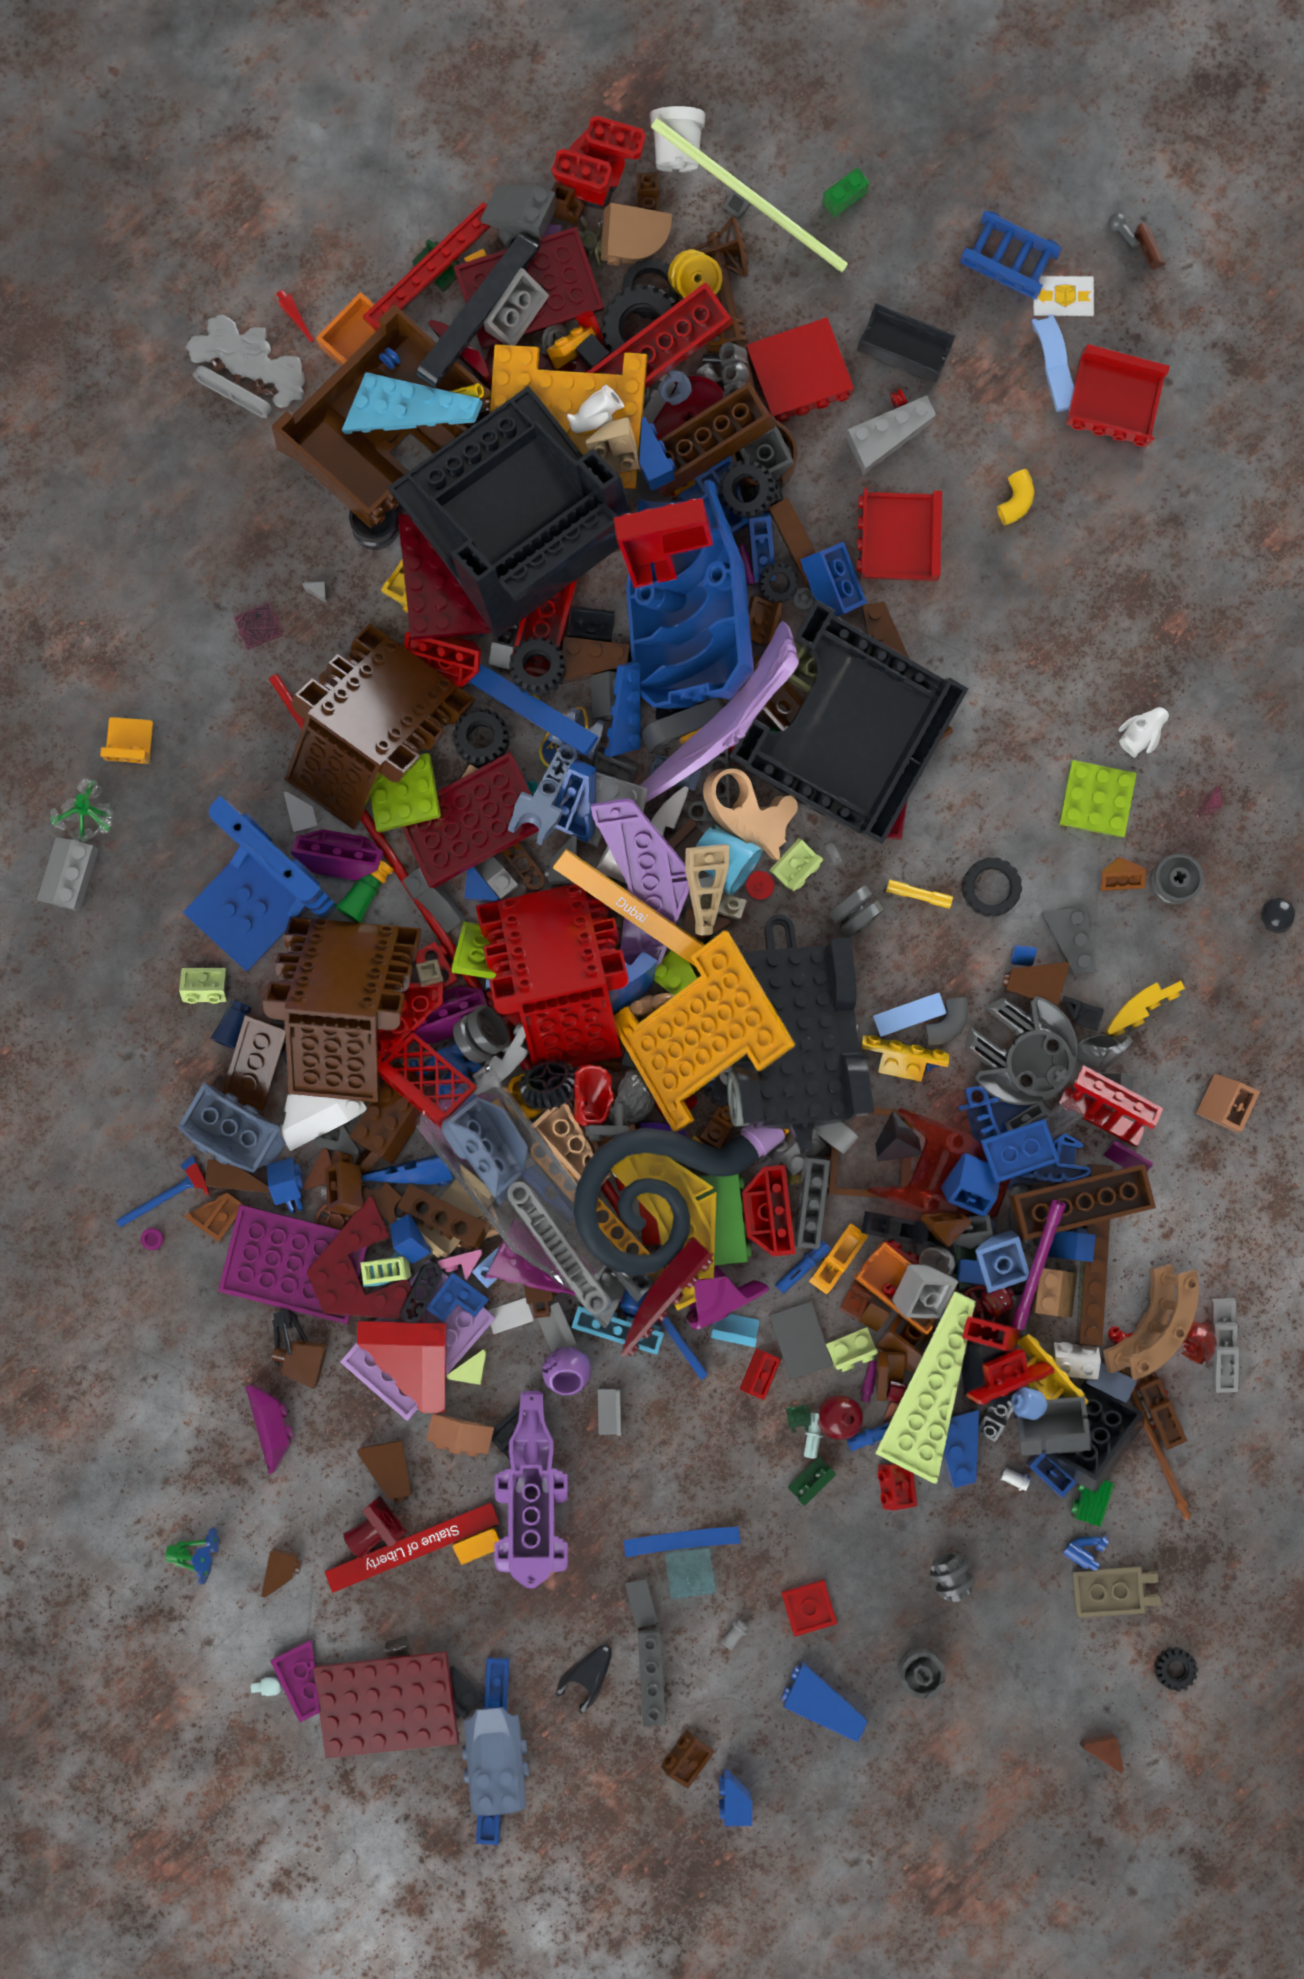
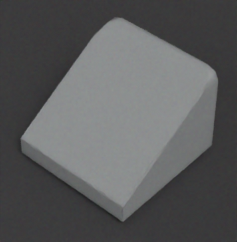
M324 581L303 583L306 592L328 603V587Z

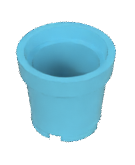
M715 824L714 829L710 827L704 833L696 847L721 844L729 846V868L723 891L732 896L742 887L755 869L763 849L752 842L749 844ZM714 869L704 870L713 879L715 878Z

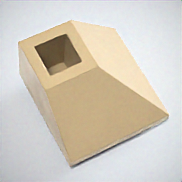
M629 417L605 423L586 440L588 451L594 449L617 473L640 469L635 436Z

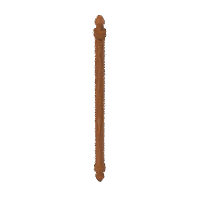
M1127 1367L1119 1370V1372L1131 1377ZM1134 1387L1130 1395L1131 1401L1136 1409L1144 1413V1431H1146L1145 1433L1150 1444H1152L1151 1447H1153L1152 1449L1157 1460H1159L1158 1463H1160L1163 1474L1166 1476L1165 1479H1167L1170 1490L1173 1492L1172 1495H1174L1173 1497L1176 1501L1175 1505L1177 1509L1181 1510V1516L1185 1520H1189L1190 1512L1186 1507L1188 1504L1184 1500L1182 1493H1180V1488L1175 1477H1173V1472L1168 1461H1166V1456L1161 1445H1159V1440L1154 1429H1152V1424Z

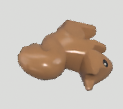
M669 993L657 994L655 996L648 995L632 1002L628 1007L637 1020H643L673 998L674 995Z

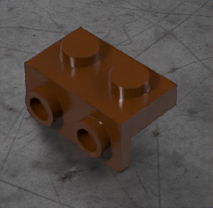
M751 596L748 608L752 643L760 646L769 645L776 631L778 621L782 617L781 609L783 603H773L758 596Z

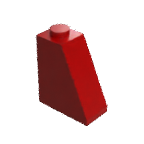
M967 1316L962 1338L1005 1351H1015L1021 1330L1005 1324Z

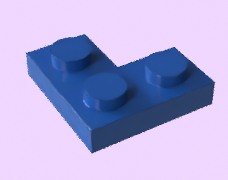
M453 1272L427 1306L426 1310L445 1322L458 1304L476 1317L489 1298Z

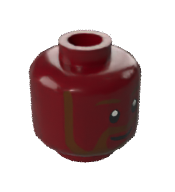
M1009 1286L990 1293L985 1289L981 1293V1300L979 1302L988 1315L1000 1316L1013 1307L1012 1298L1014 1293Z

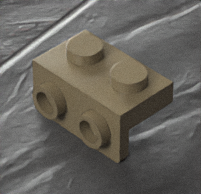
M712 893L702 894L700 899L701 909L710 908ZM722 893L717 914L741 920L747 900Z

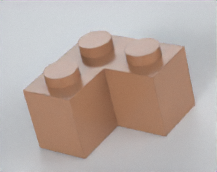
M432 1414L426 1440L435 1443L434 1447L444 1450L449 1448L448 1452L461 1455L462 1451H465L466 1455L478 1457L479 1453L488 1454L494 1428L481 1423L463 1421L451 1416Z

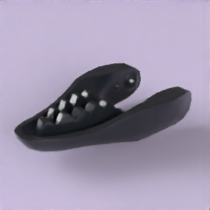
M606 1644L597 1647L561 1676L555 1695L558 1697L565 1693L564 1689L568 1686L569 1682L575 1681L581 1684L590 1694L585 1699V1702L579 1705V1712L583 1714L596 1702L612 1657L611 1647Z

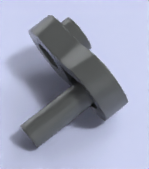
M615 1104L614 1126H585V1136L589 1137L590 1141H603V1137H615L620 1133L630 1131V1127L623 1126V1104Z

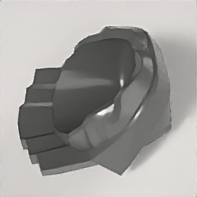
M1103 1034L1085 1038L1078 1044V1060L1095 1072L1102 1071L1128 1049L1132 1039L1126 1035L1118 1042L1114 1037Z

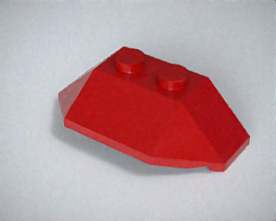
M410 631L405 632L404 648L457 686H465L479 673L481 650L474 641L455 636L411 640Z
M785 1165L762 1167L742 1191L746 1235L773 1257L796 1254Z

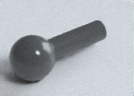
M1120 213L1113 214L1109 219L1110 228L1114 231H1119L1133 248L1138 246L1140 241L1125 225V217Z

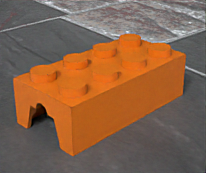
M880 1242L853 1278L920 1332L928 1334L933 1328L936 1318H905L893 1304L892 1300L882 1294V1287L886 1283L899 1286L911 1263L885 1242Z

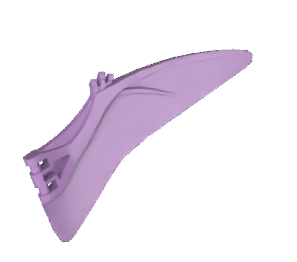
M784 621L777 627L767 649L758 662L757 670L743 688L705 726L684 743L640 785L648 788L646 802L677 784L707 764L725 749L739 743V739L745 737V733L755 717L772 695L792 675L798 665L793 635L790 627Z

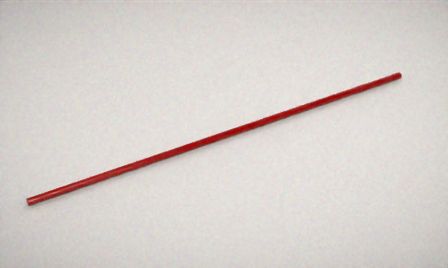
M279 674L272 675L269 681L302 730L305 719L293 709L292 701L294 697ZM365 808L361 822L378 848L383 851V856L391 868H393L398 879L443 945L451 960L454 961L457 947L430 911L420 901L414 899L403 883V880L409 876L408 872L382 832L376 831L375 822ZM461 974L470 988L482 989L484 996L487 994L476 976ZM508 1027L510 1041L513 1042L515 1036ZM528 1056L520 1063L524 1072L525 1070H531V1065H533ZM607 1179L602 1184L601 1190L620 1218L617 1206L620 1197ZM621 1219V1221L623 1222V1224H624L625 1227L627 1228L628 1226H627V1225L625 1224V1222Z

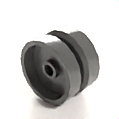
M1172 854L1164 858L1153 868L1149 878L1150 889L1154 896L1162 903L1181 905L1194 898L1201 890L1204 882L1203 870L1200 864L1191 856ZM1174 877H1177L1179 882H1175Z
M867 885L854 892L828 914L835 924L842 922L846 918L849 919L840 930L846 938H850L858 931L864 930L885 910L878 900L871 902L867 906L864 905L873 895Z
M479 1006L454 1024L453 1033L457 1046L473 1062L483 1063L509 1045L510 1034L508 1027L500 1014L491 1007Z

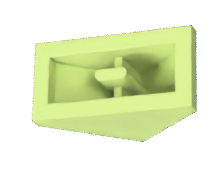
M483 1349L447 1375L448 1379L481 1385L487 1351Z

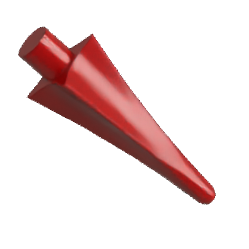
M280 290L276 294L280 299L278 301L279 306L296 323L309 342L312 343L314 339L307 329L291 293L287 296L284 290Z

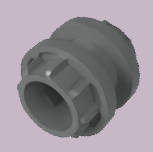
M951 1552L937 1557L932 1562L930 1576L934 1582H940L936 1586V1591L940 1597H943L948 1602H957L971 1595L975 1580L971 1573L965 1572L969 1568L965 1558L955 1552Z

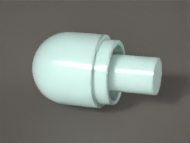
M265 1677L261 1679V1683L251 1684V1693L261 1692L265 1696L277 1695L283 1689L278 1677Z

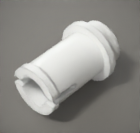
M1005 1467L1000 1480L1018 1487L1019 1491H1026L1031 1478L1027 1477V1474L1022 1475Z

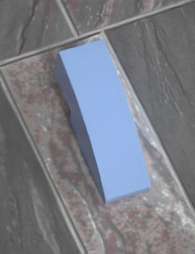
M940 993L879 1013L873 1017L882 1037L947 1014Z

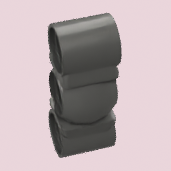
M731 342L724 343L719 350V356L722 360L721 366H724L722 379L726 384L724 385V398L747 384L749 380V370L745 366L748 365L747 351L745 348Z

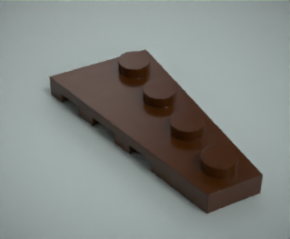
M885 602L863 605L866 633L909 658Z

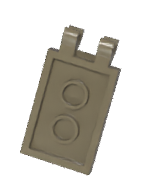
M1140 1566L1097 1569L1096 1572L1094 1570L1072 1571L1077 1618L1145 1613V1606L1161 1605L1159 1594L1146 1595L1145 1583H1158V1573L1156 1571L1142 1573Z

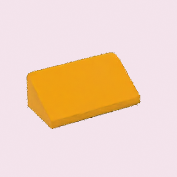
M494 1526L453 1543L452 1547L461 1565L494 1552V1543L499 1542L500 1538Z

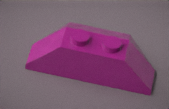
M321 829L304 835H296L291 855L313 873L358 880L378 870L383 851L377 848L367 837Z
M457 986L443 991V1005L438 1010H434L414 1033L428 1044H434L454 1036L453 1028L458 1020L469 1015L479 1006H488L483 990Z
M252 1384L245 1388L268 1474H272L277 1471L292 1444L291 1439L294 1438L293 1430L286 1423L285 1417H288L286 1405L281 1404V1400Z

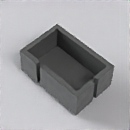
M1085 1397L1046 1400L1047 1409L1045 1413L1035 1420L1017 1415L1022 1456L1042 1454V1450H1046L1047 1454L1090 1450V1432Z

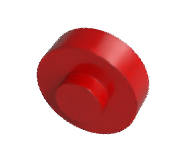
M756 871L748 877L746 891L751 898L765 900L773 893L774 880L767 872Z

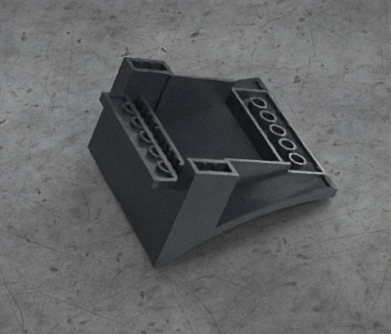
M529 386L387 487L389 493L411 518L455 577L496 638L620 548L617 541L614 518L630 514L621 476L594 449L583 456L562 426Z

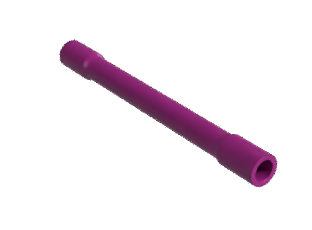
M1052 1200L1046 1218L1047 1222L1011 1324L1016 1329L1024 1330L1030 1307L1057 1226L1060 1223L1065 1208L1063 1202Z

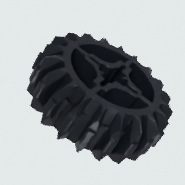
M557 1058L551 1062L548 1059L544 1063L539 1062L537 1066L531 1065V1070H525V1075L521 1076V1082L519 1083L522 1099L528 1107H533L534 1110L540 1109L542 1112L545 1109L552 1111L555 1107L560 1109L562 1104L568 1105V1100H574L575 1068H573L571 1063H566L565 1060L559 1062Z

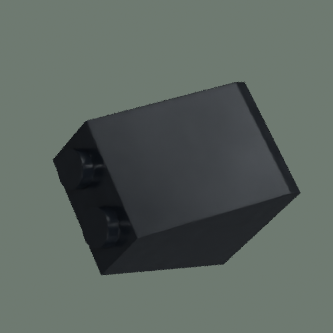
M967 1340L961 1367L965 1395L986 1385L982 1364L1013 1351H1005ZM1009 1394L994 1398L984 1405L997 1408L998 1404L1007 1406Z

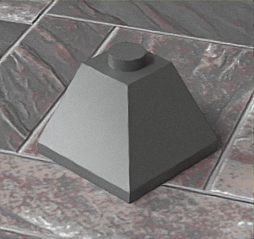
M572 836L550 859V866L545 867V879H549L550 885L575 884L553 869V864L565 849H568L577 856V836Z

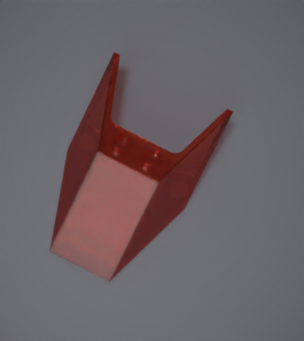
M899 1107L898 1112L925 1138L922 1156L919 1157L908 1185L869 1187L867 1192L924 1214L960 1212L966 1217L980 1216L949 1203L941 1186L964 1152L988 1162L982 1145L968 1133ZM1011 1178L1000 1182L997 1200L986 1214H989V1217H997Z

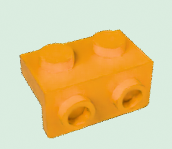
M582 326L577 327L571 331V334L556 340L553 346L546 349L554 368H560L576 357V347L591 334L596 336L592 328L583 329Z

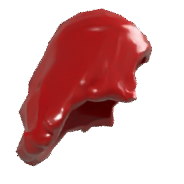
M582 1065L574 1073L575 1100L573 1115L574 1119L584 1127L600 1126L603 1124L614 1101V1094L611 1091L612 1077L605 1068L599 1065Z

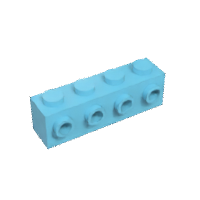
M583 1305L578 1306L571 1328L624 1344L634 1318L627 1316L626 1320L618 1318V1313L614 1312L608 1326L604 1328ZM653 1324L652 1327L655 1330L647 1339L642 1337L637 1344L640 1346L638 1349L658 1355L664 1332L660 1331V1326Z

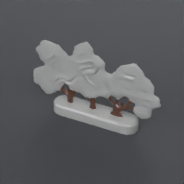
M217 315L216 318L208 319L207 331L209 335L193 336L185 347L189 350L192 362L206 361L212 365V371L204 366L196 368L193 376L197 381L262 418H267L272 408L265 400L259 397L260 395H271L275 405L280 408L288 407L292 400L303 399L304 391L301 387L306 380L304 373L301 371L302 364L300 358L282 356L278 359L270 360L267 355L271 348L269 342L265 341L267 337L265 328H250L245 334L239 335L235 322L225 315ZM216 357L220 358L218 364L215 362ZM224 368H228L235 379L231 382L217 373ZM249 377L254 380L256 389L253 393L238 386L241 378ZM259 379L262 381L260 386L258 385ZM267 383L275 384V387L272 389H261ZM278 390V394L275 395L272 393L273 391Z

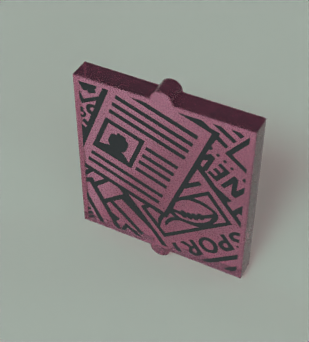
M269 602L234 617L239 629L238 634L242 636L247 650L283 636L277 623L278 618L274 616Z

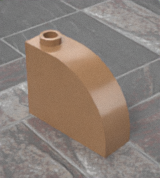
M610 203L604 208L601 260L608 261L609 265L634 264L639 260L643 261L650 257L667 240L671 229L672 214Z

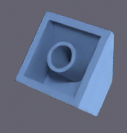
M1012 1230L990 1237L975 1250L988 1293L1028 1279L1029 1269L1020 1238Z

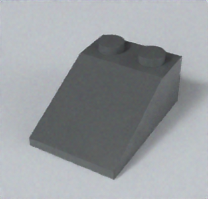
M497 185L483 213L481 222L516 235L523 232L533 240L541 242L557 209L556 192L538 186Z

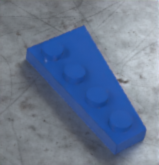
M632 661L620 664L617 667L613 693L616 695V701L611 706L610 715H613L612 727L608 728L607 737L610 740L609 747L605 748L604 756L612 757L641 748L639 662Z

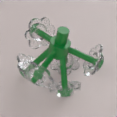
M82 778L77 789L81 791V794L76 796V800L68 798L65 804L61 805V810L63 811L61 815L58 814L55 808L50 810L51 816H49L51 824L55 828L59 827L60 830L66 829L62 819L66 821L72 820L74 823L80 819V827L70 831L72 840L87 842L89 839L95 838V835L100 832L104 834L110 831V827L113 825L110 822L114 816L111 804L99 803L96 808L90 805L88 798L96 799L98 794H101L103 788L97 785L98 782L94 779ZM88 814L94 819V824L99 826L94 833L92 829L84 828V816Z

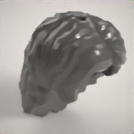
M637 1069L626 1071L624 1079L620 1081L618 1096L614 1101L613 1107L610 1108V1114L604 1126H614L615 1104H623V1126L640 1124L652 1112L656 1100Z

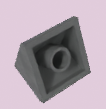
M777 426L739 450L744 461L750 460L761 464L771 472L775 481L779 480L794 464ZM752 477L754 483H755V482H758L757 479H755L754 477Z

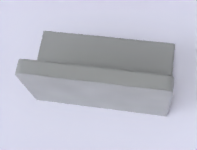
M560 1302L550 1305V1317L537 1319L553 1352L560 1347H570L576 1344L577 1341Z
M598 1389L599 1435L616 1434V1436H621L620 1389Z

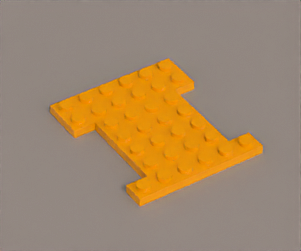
M495 344L490 413L529 386L584 456L589 452L586 440L601 427L595 430L576 433L571 430L567 414L576 415L579 412L580 406L593 393L607 385L615 391L624 404L622 409L613 412L611 415L612 421L629 417L635 436L638 457L640 456L647 354L624 353L623 375L538 370L540 349L538 347ZM638 469L618 473L621 476L624 489H637Z
M728 931L720 933L691 956L701 976L639 1023L629 1007L623 1008L614 1015L618 1036L674 1132L680 1131L694 1120L684 1100L744 1055L748 1054L755 1068L759 1071L795 1046V1043Z

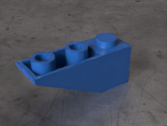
M643 417L639 463L642 474L649 488L653 491L675 480L673 471L676 470V467L671 458H666L664 453L667 451L662 440L657 441L655 436L658 434L653 423L648 424L646 418Z

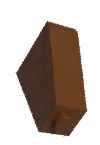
M1062 962L1013 968L1004 975L1002 985L1005 986L1004 992L1029 1000H1033L1037 996L1057 1006L1070 963Z
M404 1439L358 1448L357 1453L387 1498H394L395 1502L408 1500V1496L413 1491Z

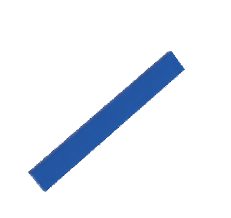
M481 663L479 673L468 682L585 756L588 755L599 739L597 735L534 696H529L526 691L523 693L518 686L516 687L515 684Z
M487 1657L484 1709L503 1707L507 1712L510 1658ZM501 1814L477 1816L476 1844L499 1845Z

